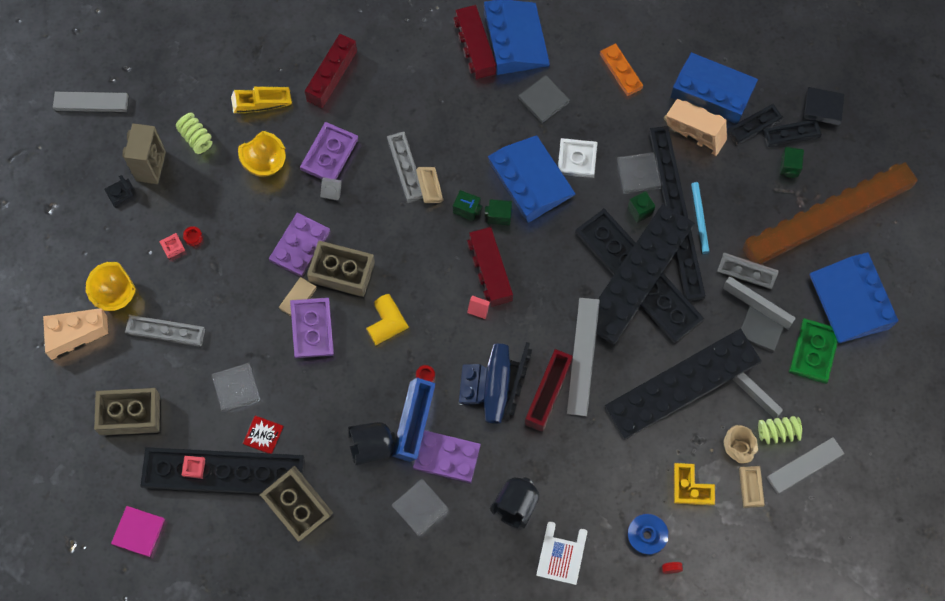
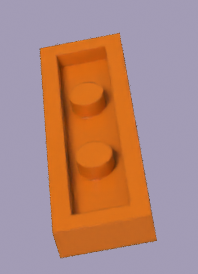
M616 43L600 51L601 57L626 96L643 89L642 82Z

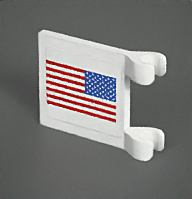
M548 522L536 576L576 585L587 530H579L576 543L554 538L556 524Z

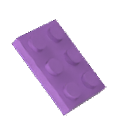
M325 122L303 160L300 170L320 179H323V177L337 179L358 141V135Z
M296 213L270 255L269 261L303 277L311 264L318 240L324 242L330 233V228Z
M329 298L290 300L294 358L333 356Z
M424 430L418 458L414 462L413 469L471 483L481 444Z

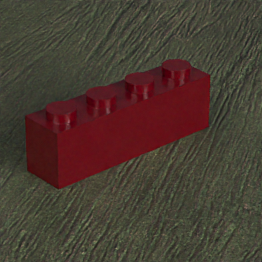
M472 5L455 10L453 22L455 28H459L458 37L460 43H464L463 52L465 58H469L470 63H468L470 73H474L475 80L495 75L496 63L477 6Z
M342 34L338 35L305 89L307 102L320 108L325 106L357 53L356 40Z
M488 227L469 232L467 245L469 251L473 250V264L475 268L478 267L480 272L477 275L480 285L483 284L485 291H483L484 299L490 302L491 307L512 302L513 293L492 228Z
M557 349L554 350L525 418L526 426L540 432L544 431L572 364V355Z

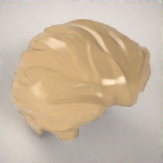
M735 425L727 431L724 438L726 453L738 463L751 462L754 454L758 452L757 438L753 435L752 430L742 425Z

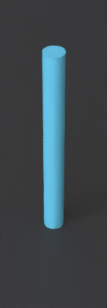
M694 182L691 186L702 254H708L710 250L699 183Z

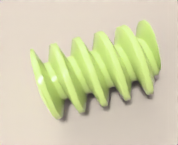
M188 113L177 121L176 129L185 138V141L189 143L190 147L193 148L194 152L201 154L212 146V141H210L212 136L207 133V129L203 128L202 123H199L198 118H194V113Z
M791 416L789 419L783 417L782 420L775 418L774 421L767 419L766 423L764 420H759V438L761 441L765 439L767 444H770V439L773 438L776 444L778 443V437H781L784 443L787 436L793 442L796 435L798 441H801V420L799 417L796 419L795 416Z

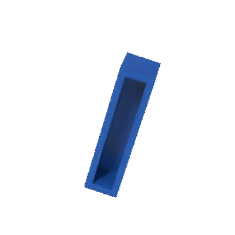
M420 378L410 381L396 436V444H394L391 457L408 462L417 460L436 383Z

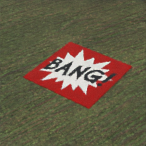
M255 415L243 444L272 454L284 426Z

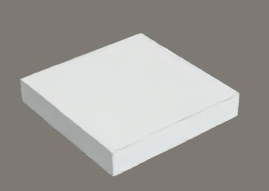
M561 138L558 168L562 174L594 178L597 142Z

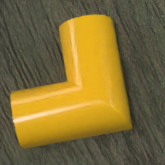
M385 294L375 300L374 307L382 320L367 327L366 331L376 346L408 329L409 326L390 294Z
M674 463V504L715 505V484H695V464Z

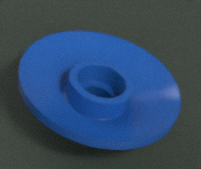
M642 514L630 523L628 539L636 551L651 555L658 553L665 547L668 541V529L661 518L652 514ZM645 532L650 533V539L644 537Z

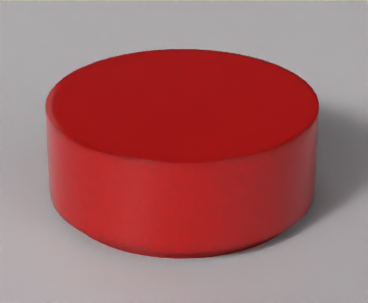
M191 226L184 230L183 239L187 245L196 246L201 243L203 235L198 227Z
M420 366L416 371V378L434 382L435 371L431 366Z
M669 562L662 565V571L664 574L678 573L683 571V566L681 562Z

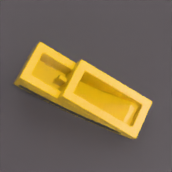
M254 87L253 90H234L231 96L233 113L260 112L292 104L289 87Z

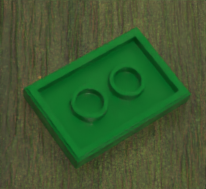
M803 318L789 373L825 384L828 383L838 344L831 326Z

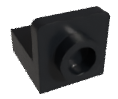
M122 175L119 176L120 181L104 189L113 206L134 196L131 192L133 186L130 180H125Z

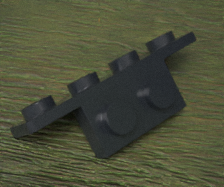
M529 342L525 344L520 362L510 360L507 398L509 403L505 414V419L508 420L510 414H515L517 404L514 403L516 396H520L522 385H519L520 379L525 378L527 367H524L526 360L530 361L532 349H529Z

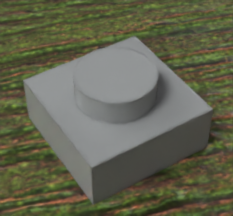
M323 177L320 197L339 200L342 181Z

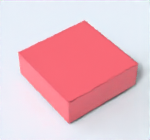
M177 233L159 241L168 259L185 251Z
M472 296L467 313L485 319L490 302Z
M185 456L182 476L203 479L205 457Z

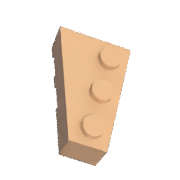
M677 99L666 115L667 126L686 138L689 135L698 141L697 145L702 147L704 144L713 150L712 154L717 156L727 140L726 119L720 115L709 113L704 108L695 107L687 101Z
M102 308L43 316L45 353L51 360L64 352L74 350L79 345L87 344L108 334L107 315Z

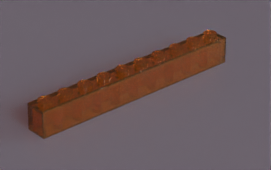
M906 162L900 165L895 164L888 169L889 171L885 173L881 171L875 174L873 179L869 181L865 179L858 183L857 187L853 189L849 187L842 191L841 195L837 197L833 195L826 199L825 203L821 205L817 203L805 213L801 211L789 221L785 219L773 229L769 227L762 231L761 235L749 237L745 240L743 251L749 261L761 265L913 188L918 179Z

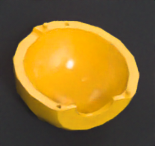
M266 131L260 132L253 140L243 143L238 147L239 161L242 167L250 174L258 177L275 174L283 167L286 159L285 147L282 141L274 134Z
M105 262L96 266L86 280L88 299L95 307L102 308L105 311H115L125 307L133 299L136 292L131 278L118 262Z

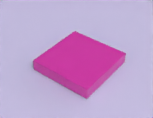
M126 506L111 544L150 557L165 519Z

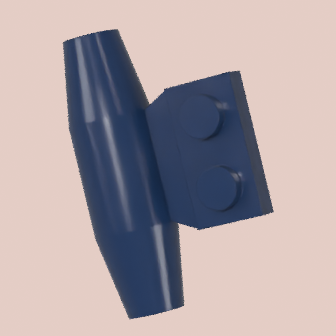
M493 344L487 368L481 364H463L459 403L480 404V402L484 401L485 422L491 424L501 423L507 403L510 378L508 345Z

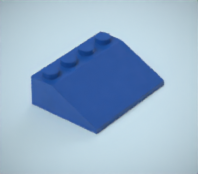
M514 0L484 2V18L492 54L496 63L497 75L550 66L536 3Z
M691 52L673 86L670 98L687 101L704 108L709 113L720 115L727 121L737 124L743 115L758 79Z
M537 135L505 146L488 156L492 169L527 223L576 195Z
M868 252L851 256L809 274L838 343L889 330L899 321Z

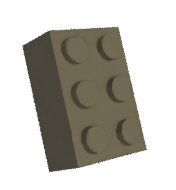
M132 123L131 130L127 132L128 142L127 146L123 148L122 156L136 181L158 184L166 150L155 126Z
M318 240L307 273L308 280L312 284L364 297L375 264L374 255Z
M156 388L96 391L94 430L99 435L159 432L160 394Z
M295 466L260 494L298 542L333 513Z

